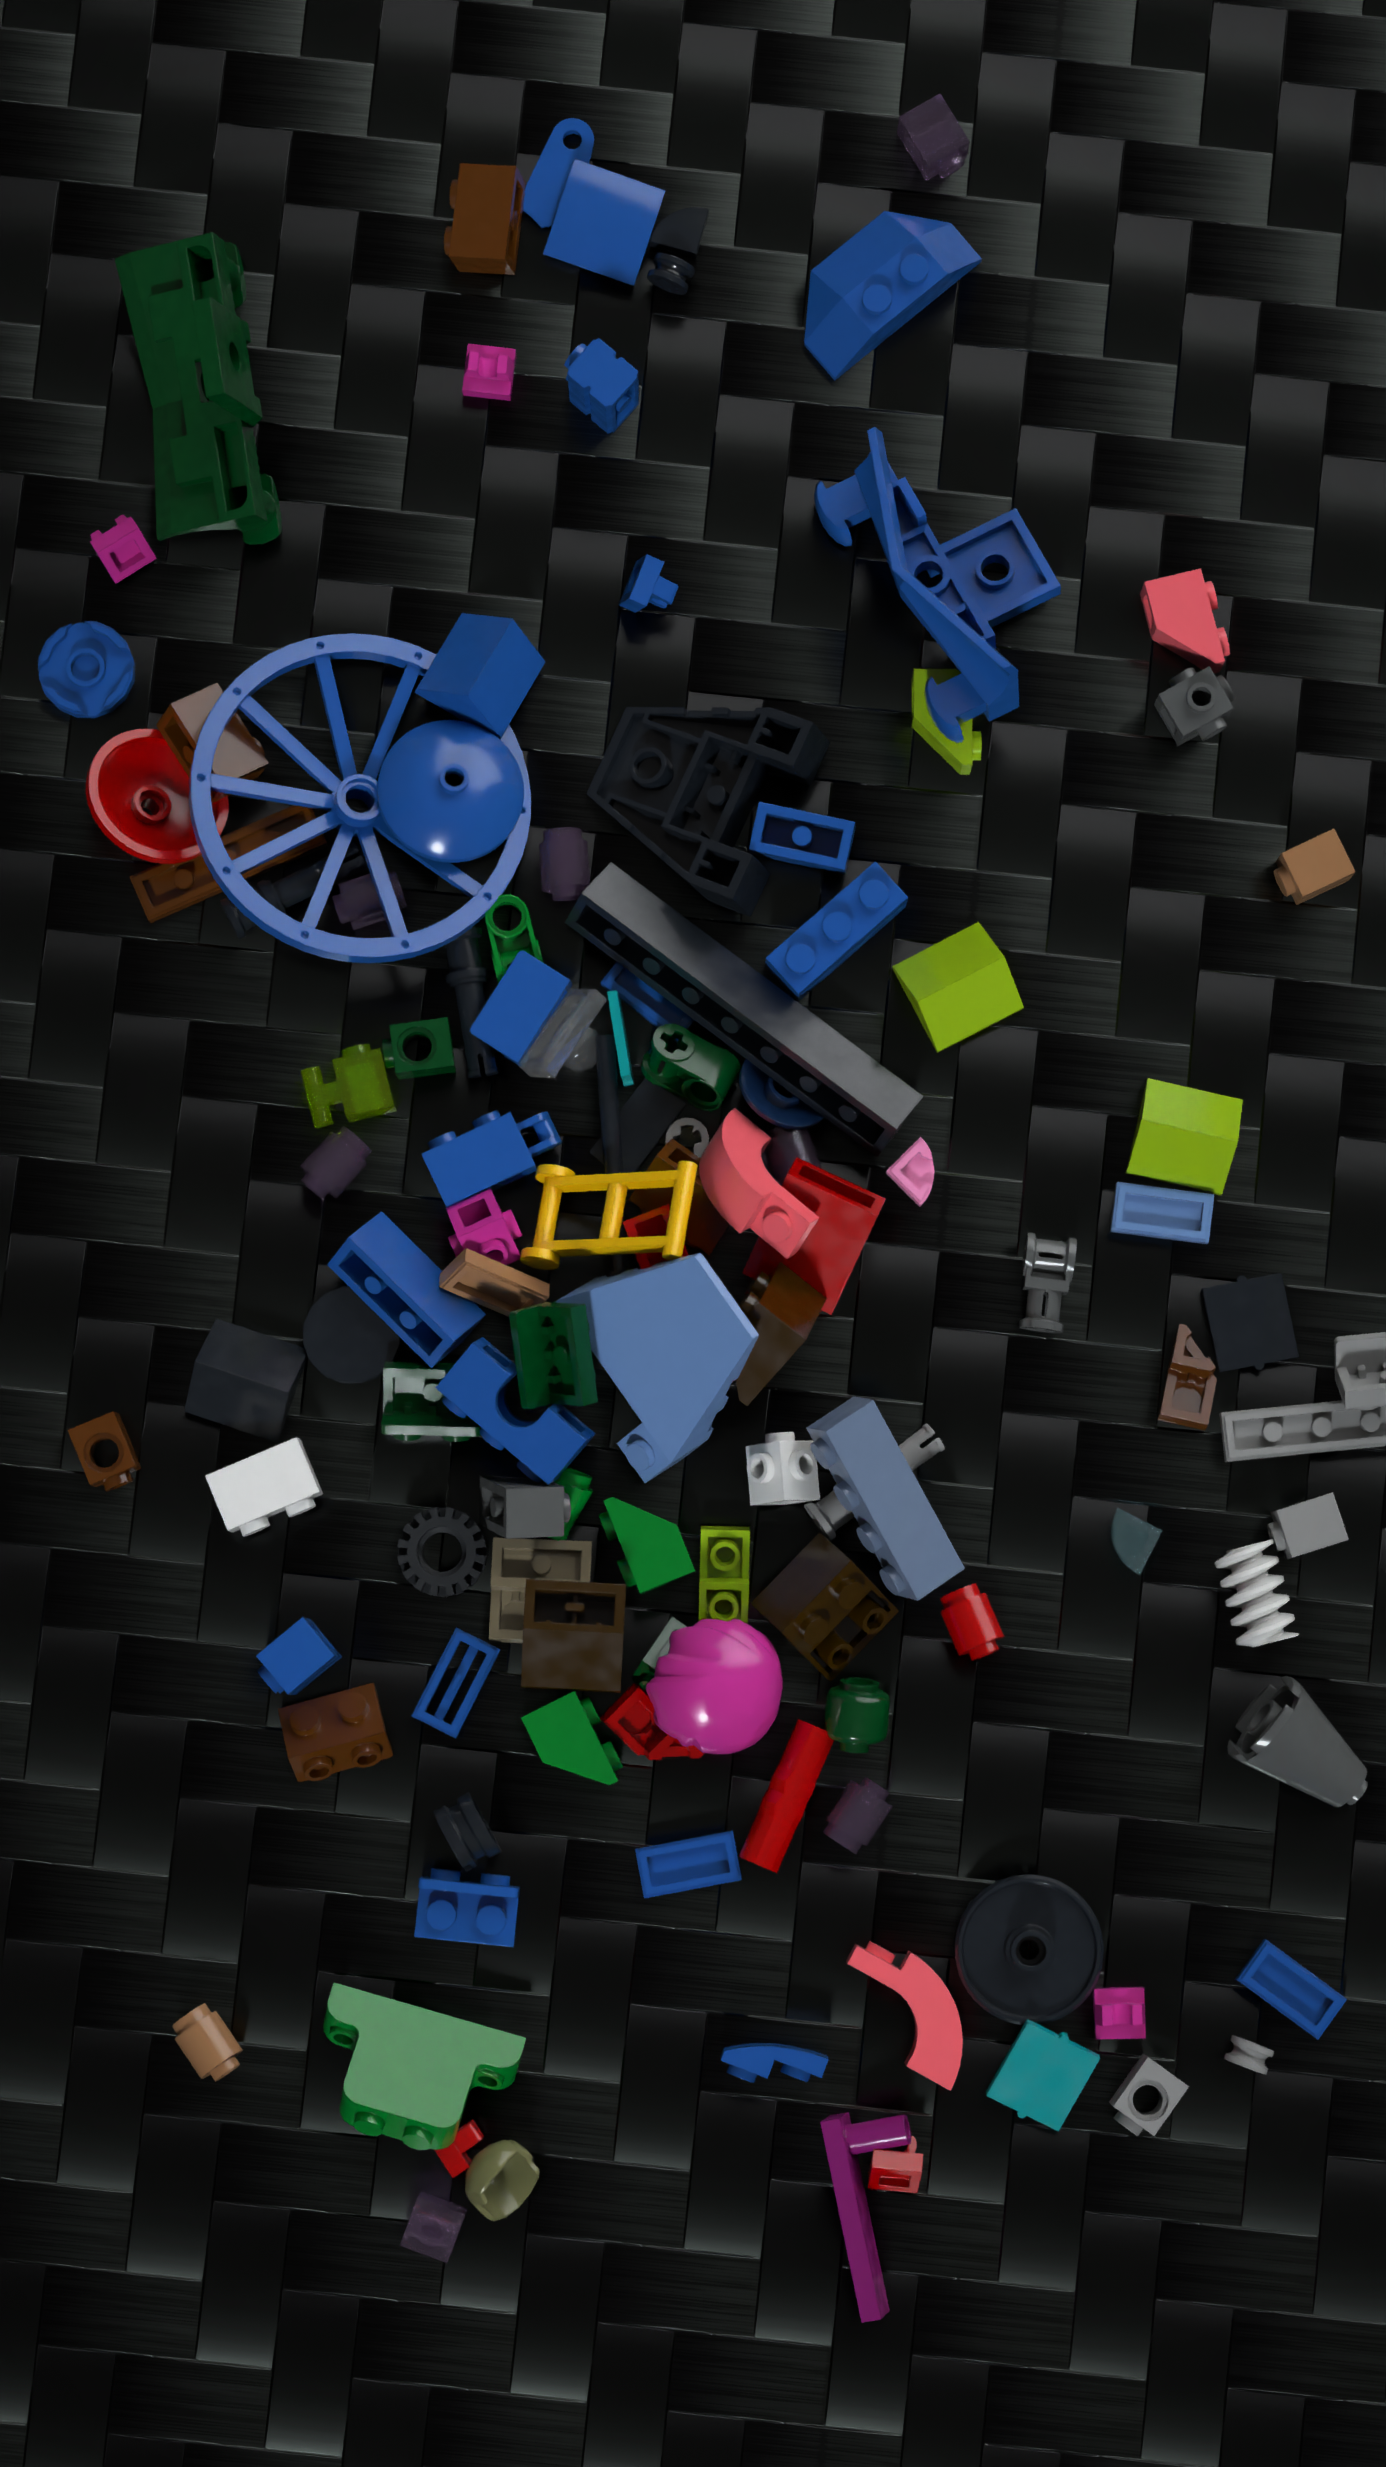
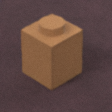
M1332 829L1281 853L1276 860L1278 869L1274 870V876L1284 896L1292 895L1296 905L1349 881L1356 871L1335 829Z

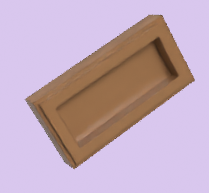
M465 1248L440 1273L439 1279L440 1288L509 1317L511 1311L544 1303L549 1298L550 1284L468 1248Z

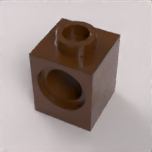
M112 1411L68 1430L91 1486L99 1487L103 1485L106 1492L132 1482L131 1473L141 1469L120 1414ZM112 1440L118 1446L119 1457L112 1466L102 1468L95 1461V1450L103 1441Z

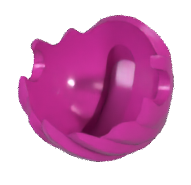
M736 1618L729 1621L701 1619L691 1627H684L673 1631L669 1638V1652L667 1655L658 1657L654 1678L646 1685V1692L654 1707L653 1719L655 1724L666 1734L676 1738L682 1746L694 1745L702 1753L731 1754L754 1745L767 1733L779 1710L783 1678L781 1664L774 1645L763 1633Z

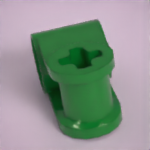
M511 894L498 896L494 905L485 913V921L492 946L490 952L499 984L519 951H525L543 962L538 939L535 940L526 904L519 897ZM503 907L516 908L522 916L520 924L511 931H503L494 924L496 912Z

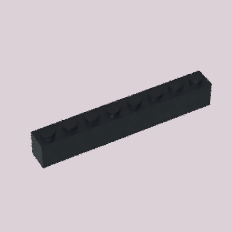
M612 862L581 893L565 921L567 925L876 1157L880 1155L902 1128L923 1098L920 1093Z

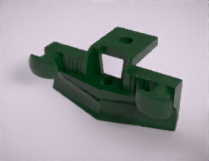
M210 232L129 252L115 258L153 409L157 540L162 541L176 535L196 531L233 529L240 530L243 533L244 542L249 545L265 544L276 539L282 532L278 494L272 477L259 473L260 467L256 454L255 437L253 435V427L263 416L260 399L255 396L247 349V344L251 343L249 325L238 317L235 312V308L241 306L246 301L245 276L237 246L230 242H224L216 234Z

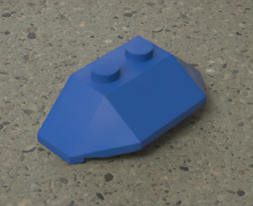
M884 211L811 270L804 346L835 381L982 261V258L952 223Z

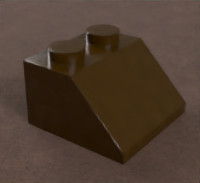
M782 1262L769 1275L761 1271L749 1284L744 1292L746 1296L738 1305L759 1334L739 1377L736 1379L739 1400L746 1406L750 1404L806 1341L827 1299Z

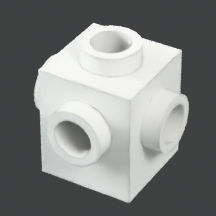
M777 1432L765 1434V1443L746 1446L750 1505H788L820 1500L817 1460L810 1448V1444L814 1442L813 1440L795 1441L794 1432Z

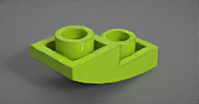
M701 1526L699 1621L701 1619L729 1621L736 1618L748 1624L750 1527Z

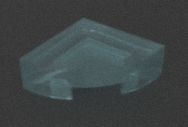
M1117 1508L1111 1527L1114 1548L1121 1561L1131 1571L1140 1575L1162 1530Z

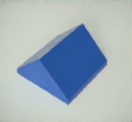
M461 613L415 693L464 722L480 726L501 739L543 668L545 660L513 618Z

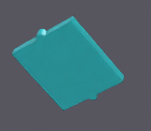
M617 990L608 991L607 995L620 1075L625 1087L633 1086L635 1084L621 1000Z
M1026 2019L985 2092L986 2096L1016 2110L1019 2118L1028 2116L1059 2132L1099 2062L1100 2055L1069 2040L1066 2032L1057 2034Z

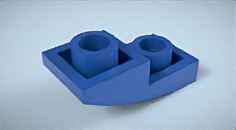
M749 2043L724 2047L720 2056L721 2061L729 2064L727 2073L752 2083L755 2082L757 2075L768 2079L774 2060L783 2063L780 2072L805 2082L809 2081L811 2074L822 2078L829 2060L827 2055L809 2049L776 2043Z

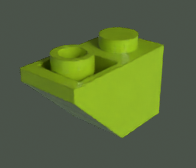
M914 669L911 679L912 728L960 775H970L973 761H981V731H972V719L960 724L964 739L962 743H955L947 739L932 721L924 696L925 684L930 676L939 685L961 674V672L957 669Z

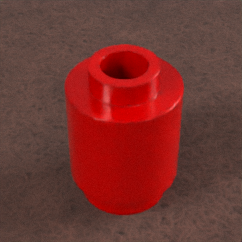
M976 1583L960 1588L940 1598L944 1610L940 1613L959 1656L969 1653L971 1660L974 1661L999 1650L996 1641L1003 1638L1004 1634L987 1594H981Z

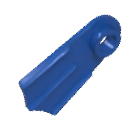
M568 118L562 120L554 127L526 184L523 211L541 228L553 225L574 159L590 163L594 146V135L590 126L580 119ZM570 134L578 135L582 140L580 146L576 149L567 148L563 143L566 136Z

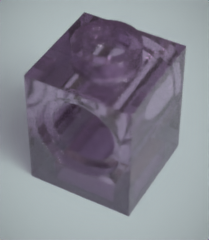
M941 94L899 116L897 134L926 181L939 174L940 178H945L958 171L965 164L964 159L967 158L970 141Z
M421 2191L417 2197L400 2246L448 2263L468 2208Z

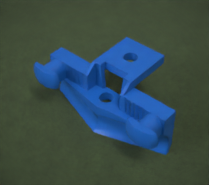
M876 427L867 430L871 451L868 457L854 470L855 475L827 489L821 480L816 484L814 493L816 511L827 533L843 546H852L851 534L848 528L872 518L900 597L955 664L956 669L961 672V674L939 685L930 676L925 684L924 696L929 714L938 730L947 739L955 743H962L964 739L960 724L983 713L990 722L1019 707L1018 669L996 650V637L992 627L1061 594V585L1016 508L939 545L927 524L926 513L907 479L903 477L898 480L888 463L883 433ZM1000 563L1006 566L1009 573L1002 580L991 581L983 576L982 571L989 564ZM927 570L930 578L941 574L943 579L935 587L927 588L916 577L922 571Z

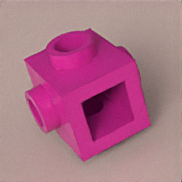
M491 1188L446 1208L456 1233L448 1237L456 1257L465 1248H468L505 1265L520 1259L521 1255L514 1240L523 1236L511 1209L502 1213Z

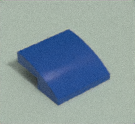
M575 158L543 254L634 286L665 190Z

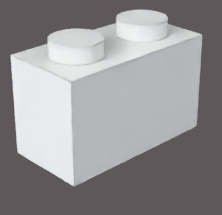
M297 1437L205 1475L227 1530L230 1532L240 1530L243 1537L269 1527L268 1517L286 1510L288 1517H293L316 1507L313 1498L323 1494L302 1441Z

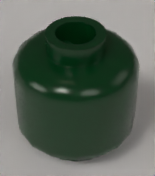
M857 1677L840 1679V1685L832 1687L826 1696L824 1730L828 1732L829 1738L840 1742L839 1749L850 1753L869 1752V1745L879 1743L886 1738L890 1708L889 1695L879 1689V1682L872 1679Z

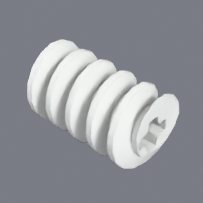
M1273 1539L1228 1550L1226 1555L1215 1562L1216 1568L1229 1569L1232 1572L1220 1581L1221 1587L1237 1590V1593L1225 1601L1226 1606L1242 1608V1612L1230 1620L1231 1626L1247 1627V1632L1236 1639L1237 1645L1256 1647L1299 1635L1298 1633L1284 1632L1283 1630L1284 1627L1295 1620L1294 1614L1278 1612L1281 1606L1290 1601L1289 1595L1273 1593V1589L1285 1581L1284 1576L1268 1574L1267 1570L1279 1562L1277 1556L1263 1555L1262 1553L1263 1550L1274 1543Z

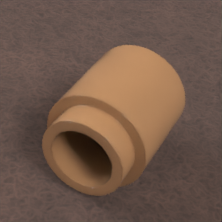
M205 2003L193 2009L172 2025L178 2035L175 2041L201 2079L211 2075L216 2082L240 2065L236 2056L243 2049L218 2012H211Z

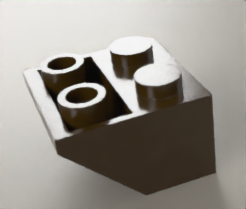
M820 1532L751 1603L830 1682L899 1612L852 1560Z
M526 1579L521 1688L621 1693L626 1584Z

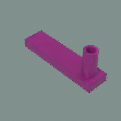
M849 2112L830 2115L820 2123L861 2323L881 2320L890 2309L858 2154L872 2152L873 2149H888L911 2144L910 2125L905 2114L851 2124Z

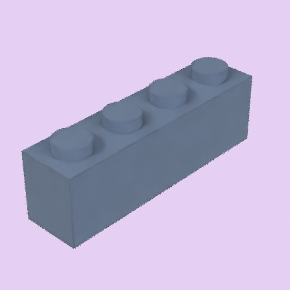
M852 1397L806 1428L814 1441L810 1444L814 1457L822 1467L829 1469L837 1483L833 1487L834 1493L842 1506L854 1514L860 1525L857 1528V1535L865 1548L877 1556L883 1567L879 1571L880 1577L891 1593L918 1601L965 1569L874 1400Z

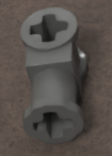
M1027 1232L1022 1265V1276H1024L1022 1290H1027L1028 1296L1025 1318L1019 1321V1328L1037 1332L1063 1333L1064 1325L1059 1322L1062 1295L1068 1294L1070 1282L1073 1278L1077 1248L1076 1238L1069 1237L1066 1242L1038 1239L1035 1233ZM1039 1255H1042V1256H1050V1257H1058V1258H1060V1259L1040 1257ZM1043 1295L1046 1296L1044 1316L1041 1314Z

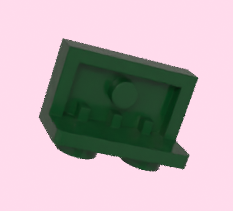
M545 1302L511 1311L509 1318L521 1407L523 1409H534L548 1404L586 1406L598 1402L596 1374L593 1367L589 1336L590 1328L585 1304Z
M385 1361L383 1367V1418L381 1433L393 1434L394 1438L405 1441L419 1439L422 1435L442 1436L444 1440L451 1442H463L471 1439V1437L480 1436L479 1431L481 1427L469 1416L461 1418L449 1410L442 1402L444 1395L435 1388L455 1363H438L431 1368L426 1362Z

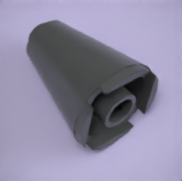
M1284 1676L1280 1679L1285 1685L1278 1690L1271 1684L1267 1686L1250 1703L1239 1718L1235 1728L1242 1734L1237 1745L1229 1739L1227 1745L1228 1754L1238 1762L1334 1807H1341L1346 1803L1348 1805L1356 1803L1368 1786V1782L1365 1780L1367 1775L1366 1767L1299 1682L1292 1677Z

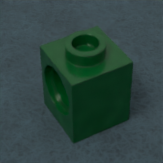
M448 1017L389 1025L391 1038L382 1039L386 1068L395 1067L398 1080L456 1072L451 1027ZM414 1038L427 1039L432 1044L429 1056L421 1061H413L405 1056V1047L409 1041Z

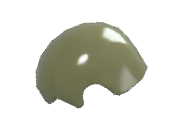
M501 2140L485 2147L473 2157L465 2173V2193L469 2201L491 2221L509 2216L531 2194L539 2178L540 2171L532 2161L533 2156L522 2145L513 2140Z

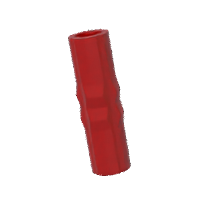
M800 1719L797 1720L781 1760L772 1775L769 1787L762 1798L759 1811L739 1857L772 1872H778L834 1740L829 1738L826 1730Z

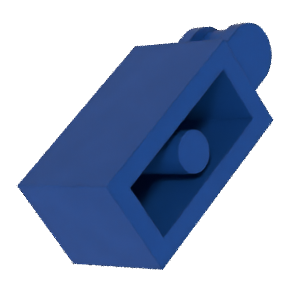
M496 1110L472 1122L474 1129L456 1137L455 1132L451 1131L434 1138L427 1143L430 1150L421 1155L446 1207H449L489 1188L493 1192L536 1172L537 1168L532 1158L557 1147L562 1143V1140L548 1111L539 1113L516 1124L511 1112L501 1116L499 1111ZM534 1128L540 1143L527 1148L521 1134Z

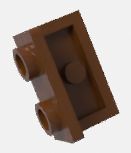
M374 1683L278 1709L288 1759L298 1782L323 1780L333 1773L354 1767H370L380 1762V1760L393 1756Z

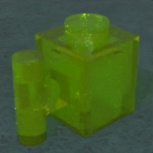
M361 1044L343 1049L341 1051L342 1057L332 1060L337 1078L335 1082L324 1084L319 1066L301 1070L314 1128H322L333 1124L329 1106L343 1103L345 1115L349 1123L397 1111L384 1056L380 1048L371 1050L370 1044Z

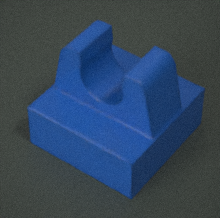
M648 554L637 560L619 606L636 613L645 608L648 602L661 608H666L667 604L671 605L679 586L659 576L664 561Z

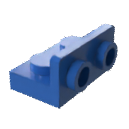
M431 1868L430 1877L422 1876L419 1878V1897L414 1937L514 1947L520 1886H510L511 1876L481 1873L480 1882L460 1880L461 1871Z

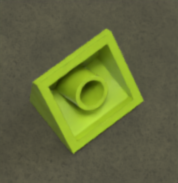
M979 922L892 966L937 1053L1024 1008L1004 955Z
M1147 1078L1126 1174L1222 1195L1238 1143L1243 1100Z

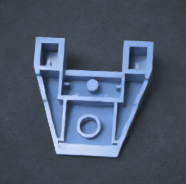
M702 1253L660 1262L652 1267L640 1270L638 1268L626 1270L619 1275L606 1277V1275L597 1277L556 1301V1303L585 1304L591 1350L642 1422L617 1442V1444L644 1483H647L684 1459L709 1439L714 1429L711 1427V1424L716 1414L724 1408L729 1398L726 1396V1393L732 1381L739 1377L759 1337L758 1332Z

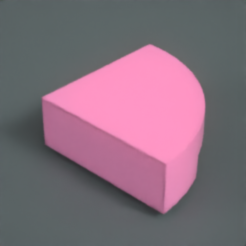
M921 1137L886 1171V1174L919 1207L928 1198L935 1175L931 1151Z

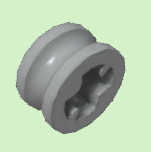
M694 1118L676 1120L669 1126L666 1132L665 1145L671 1139L679 1138L681 1136V1129L692 1128V1135L694 1136L698 1132L702 1142L694 1144L693 1153L701 1158L709 1144V1135L706 1127Z
M1232 2035L1230 2041L1233 2043V2050L1225 2053L1224 2059L1266 2075L1268 2068L1265 2066V2060L1268 2057H1273L1274 2050Z

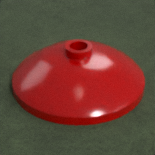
M135 729L123 732L107 741L97 752L89 766L85 788L89 809L101 831L123 851L149 862L176 864L202 855L191 823L189 777L161 732L157 729ZM228 796L212 803L213 815L219 835H221L228 818ZM141 807L149 809L153 815L147 814Z

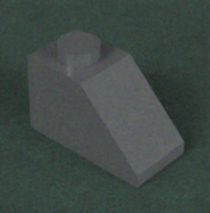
M480 1476L481 1526L506 1539L564 1536V1523H568L571 1516L570 1498L568 1493H564V1486L555 1482L548 1485L543 1480L537 1483L529 1478Z

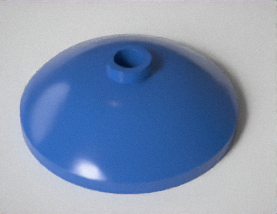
M440 720L412 729L392 746L380 769L377 796L379 808L387 827L406 848L430 860L458 863L471 861L489 854L509 837L522 811L524 782L514 755L494 734L472 723L457 720ZM450 774L458 775L462 780V784L456 787L450 786L446 783L445 777Z

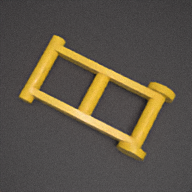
M679 1161L677 1170L575 1175L573 1170L554 1164L537 1166L535 1179L544 1184L533 1246L522 1249L520 1261L532 1268L554 1270L559 1267L560 1257L662 1253V1257L666 1260L681 1258L698 1165L691 1161ZM674 1187L665 1236L619 1238L628 1189ZM607 1191L599 1239L554 1240L562 1193Z

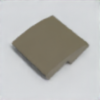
M493 1537L489 1642L523 1643L526 1579L591 1582L592 1541Z

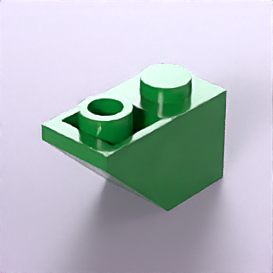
M614 1497L603 1500L607 1511L598 1515L608 1541L611 1542L619 1539L625 1554L624 1558L616 1561L627 1588L637 1585L640 1594H643L695 1573L692 1561L676 1524Z
M573 1691L521 1717L543 1763L607 1785L619 1781L615 1771L623 1768V1765L612 1742L608 1741L601 1744L593 1726L601 1723V1720L589 1696L579 1699L576 1691Z

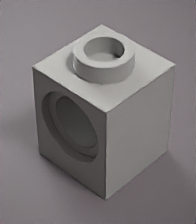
M1333 1492L1271 1512L1273 1522L1267 1524L1269 1537L1274 1540L1272 1544L1276 1552L1283 1550L1286 1559L1349 1540Z
M1143 2053L1109 2101L1113 2107L1119 2110L1113 2119L1136 2136H1139L1143 2128L1155 2136L1189 2086ZM1144 2085L1154 2086L1159 2094L1156 2107L1148 2112L1137 2111L1133 2105L1135 2091Z

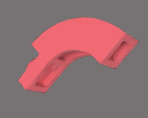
M734 1108L727 1114L700 1158L699 1174L703 1188L716 1210L737 1232L741 1234L750 1228L788 1259L797 1253L820 1217L783 1188L770 1175L764 1166L761 1155L772 1138Z
M869 1941L865 1949L855 1944L846 1959L847 1964L898 1992L907 2001L912 2011L915 2023V2036L912 2048L904 2062L905 2065L951 2091L960 2068L963 2036L959 2013L948 1988L927 1963L909 1950L898 1968L891 1964L896 1955L871 1941Z

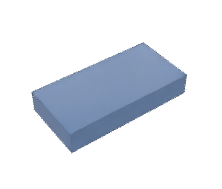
M1117 1182L1115 1185L1110 1232L1208 1244L1214 1194Z

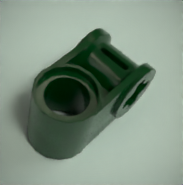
M664 1024L654 1031L651 1040L652 1049H649L644 1054L641 1062L642 1073L648 1081L676 1094L703 1111H714L722 1105L741 1069L739 1060L727 1049L715 1046L677 1024ZM677 1038L678 1043L676 1045L675 1050H671L670 1047L674 1039ZM663 1060L666 1062L662 1072H658V1067Z

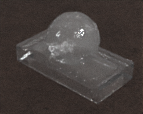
M596 989L569 990L520 1062L519 1067L530 1077H555L562 1066L573 1071H584L592 1068L596 1064L595 1036L599 1035L596 1029L590 1027V1024L607 999Z

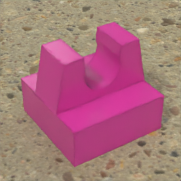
M468 344L462 387L463 396L511 401L516 349Z
M124 515L116 518L117 525L102 534L97 530L90 534L92 539L90 543L115 584L157 559L132 517L127 518Z
M1144 1987L1093 1989L1094 2038L1096 2040L1146 2038Z

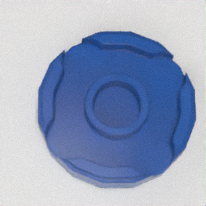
M84 621L85 623H76L74 625L71 623L60 627L46 640L38 657L39 680L46 697L60 711L76 718H97L113 712L127 699L135 682V661L127 642L115 629L97 621Z

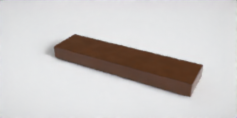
M292 805L220 838L231 860H234L316 819L312 808ZM324 834L242 874L246 881H249L327 847L328 844ZM202 855L182 863L157 864L130 876L150 923L223 892L205 864Z

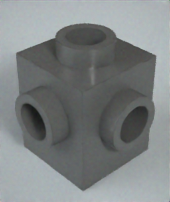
M1210 666L1198 673L1194 667H1191L1169 680L1168 683L1171 688L1160 693L1154 704L1176 744L1180 746L1198 735L1204 741L1223 731L1228 726L1225 720L1229 718L1234 709L1231 702L1235 700V697L1227 680L1222 675L1216 677ZM1194 702H1198V703H1200L1202 706H1198V705H1196Z

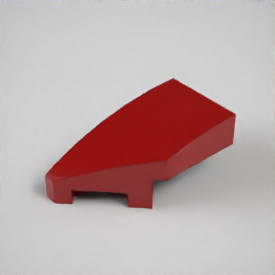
M636 1683L600 1717L636 1755H645L648 1760H662V1757L689 1756L691 1759L701 1758L705 1754L694 1745L682 1746L676 1738L669 1736L655 1724L653 1704L649 1696Z

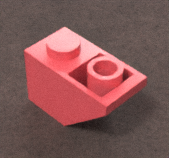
M1200 568L1144 582L1140 596L1151 639L1202 670L1210 666L1213 673L1220 672L1225 662L1224 656L1230 655V648L1224 627L1216 628L1212 610L1218 609V602L1212 581H1204Z

